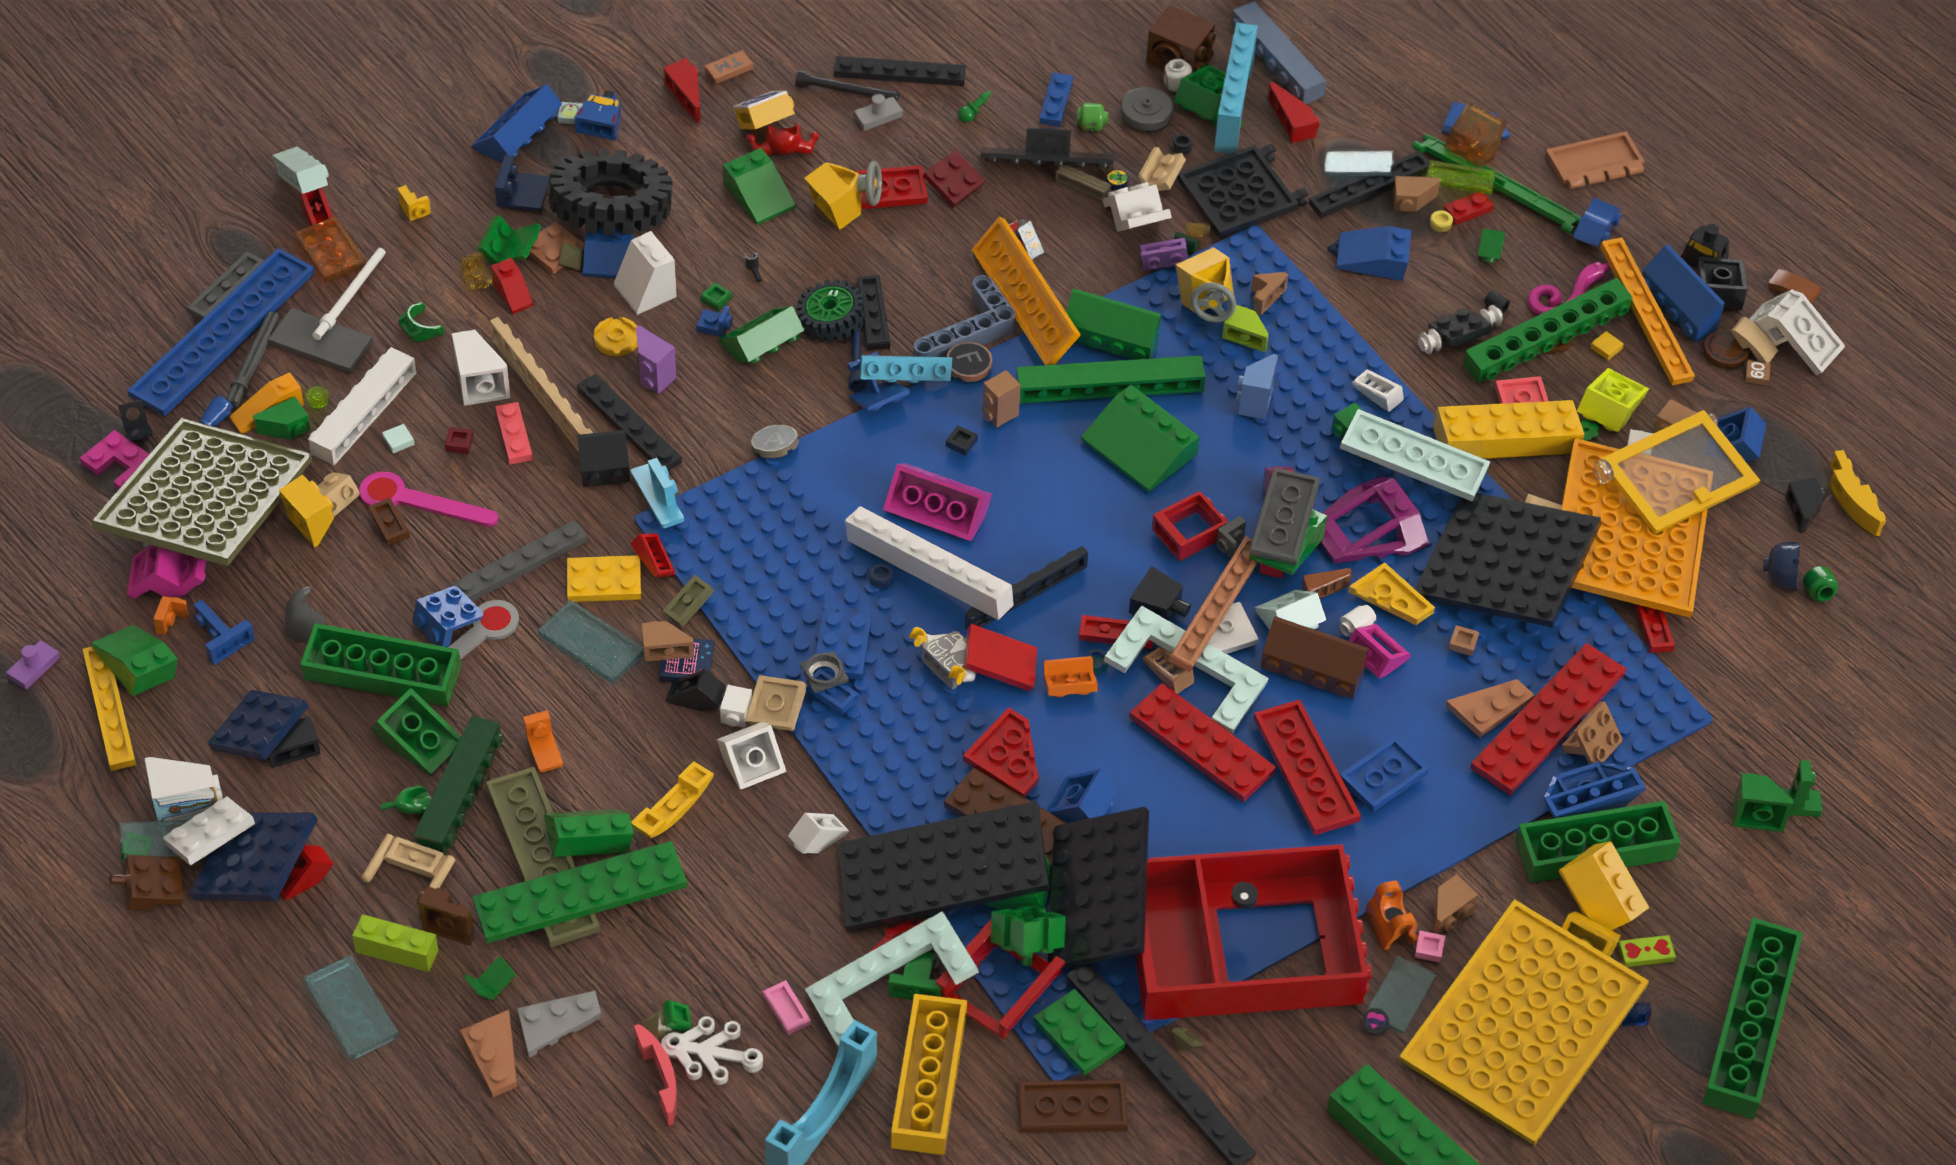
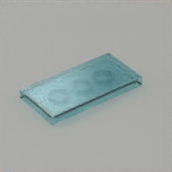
M572 600L565 604L538 630L539 636L612 684L618 681L644 655V647Z
M352 955L304 977L305 984L350 1060L399 1037L397 1029Z

